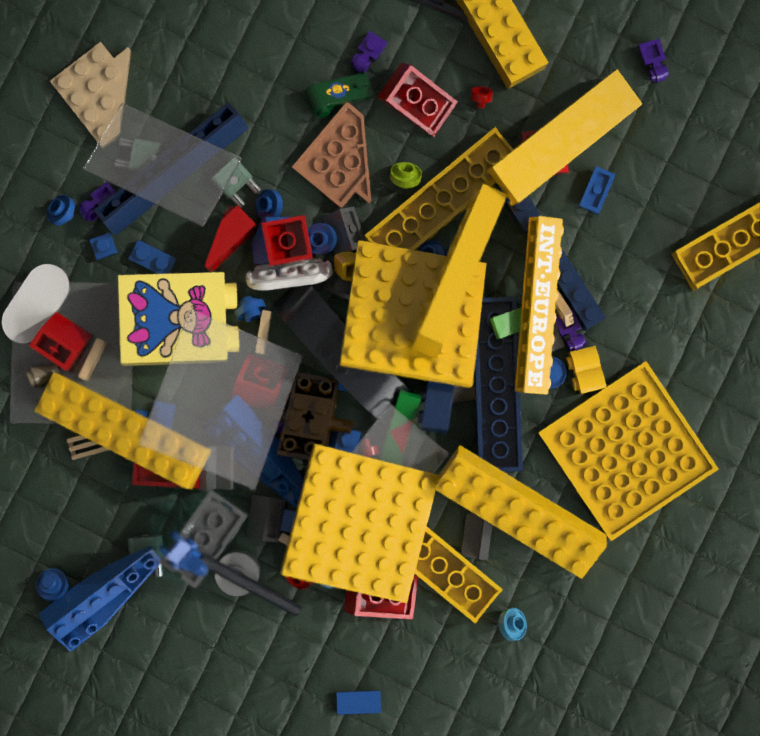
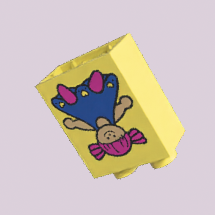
M224 272L118 275L122 366L227 363L228 352H239L238 326L226 327V309H237L236 283H225Z

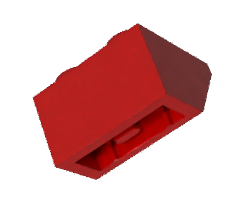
M56 312L40 328L29 347L64 370L70 371L93 335Z

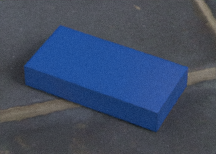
M380 690L337 692V715L381 713Z

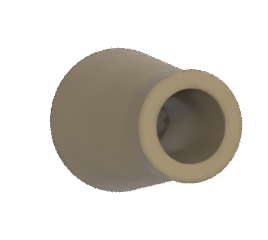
M55 363L30 367L31 370L26 371L31 387H40L49 381L53 372L60 374Z

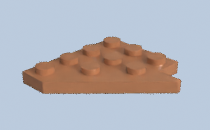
M349 103L344 104L292 166V169L341 209L355 193L368 204L371 203L364 116Z

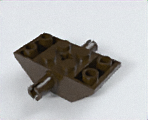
M296 372L288 407L282 409L267 406L266 420L284 422L277 452L278 456L309 461L313 445L317 444L328 447L332 431L352 433L353 420L335 418L339 381L337 379Z

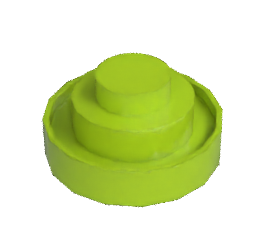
M400 162L392 166L390 179L395 185L407 189L415 187L421 182L422 171L418 166L408 162Z

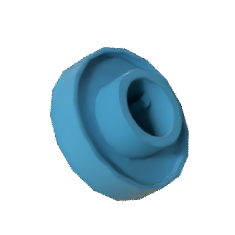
M506 609L500 615L499 629L505 639L516 641L522 639L526 633L527 622L519 609Z

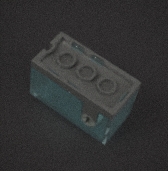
M210 490L182 529L180 535L186 539L188 537L198 545L197 549L200 553L203 552L218 560L250 514L218 491ZM176 540L172 543L169 549H171L172 546L177 542ZM165 555L159 562L173 573L177 571L182 573L181 579L194 588L200 586L210 572L207 570L205 575L198 576L190 570L185 571L181 568L176 570L168 563L169 559Z

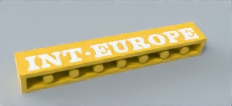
M541 216L529 217L515 392L548 394V389L551 385L549 375L553 362L551 351L554 344L553 327L556 321L555 303L558 299L557 280L560 277L558 267L562 254L560 243L564 231L563 219Z

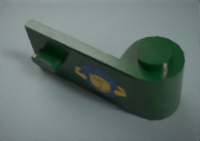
M366 72L316 83L305 90L314 116H319V118L330 115V111L336 105L371 98L375 95Z

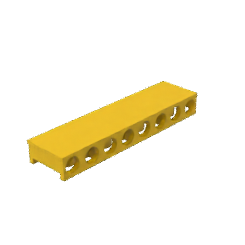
M617 69L486 170V173L491 174L503 192L507 194L508 199L511 201L509 204L513 206L522 201L640 107L642 102Z
M494 127L365 234L364 239L366 242L418 250L422 244L429 241L467 209L475 190L480 191L483 184L490 187L494 186L496 181L491 174L486 173V170L511 152L513 148L498 132V129Z
M760 203L671 254L693 291L760 253Z
M426 526L415 574L471 621L476 623L503 589Z

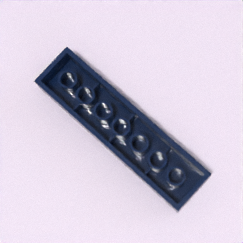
M516 297L482 298L474 367L477 456L503 472L523 471L520 392H515L518 332L496 339L490 318L517 309Z

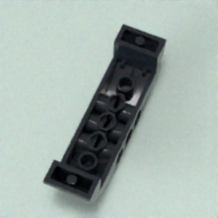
M315 284L291 287L274 303V307L281 318L341 385L372 415L389 427L400 390L419 394L409 384L406 385L397 375L341 366L346 321L320 295L319 289Z

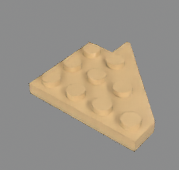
M100 42L55 76L50 82L104 149L120 137L131 51L127 48L113 58Z

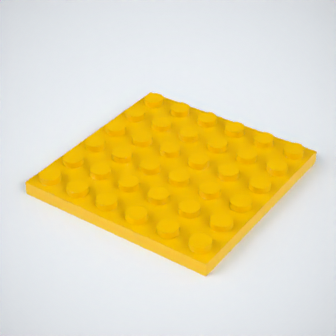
M358 240L340 365L471 388L473 384L486 263H478L439 355L434 359L412 349L415 341L411 340V337L418 325L420 316L427 304L446 256Z
M647 361L538 432L610 541L718 470V467Z
M314 444L280 574L407 603L436 491L434 489L435 483L440 475Z

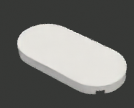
M320 258L275 266L262 264L255 267V271L251 272L249 270L247 272L246 282L248 287L255 290H272L320 283L330 278L333 271L331 263L327 260L323 262Z
M43 264L37 266L29 273L2 316V328L8 338L17 343L32 342L40 328L59 310L70 291L68 277L62 269L55 265Z

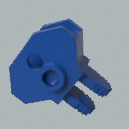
M172 531L170 535L177 541L172 548L169 549L162 544L158 547L169 559L168 563L176 570L181 568L185 571L190 570L198 576L205 575L208 566L199 558L202 554L197 549L198 545L189 537L186 539L179 533Z

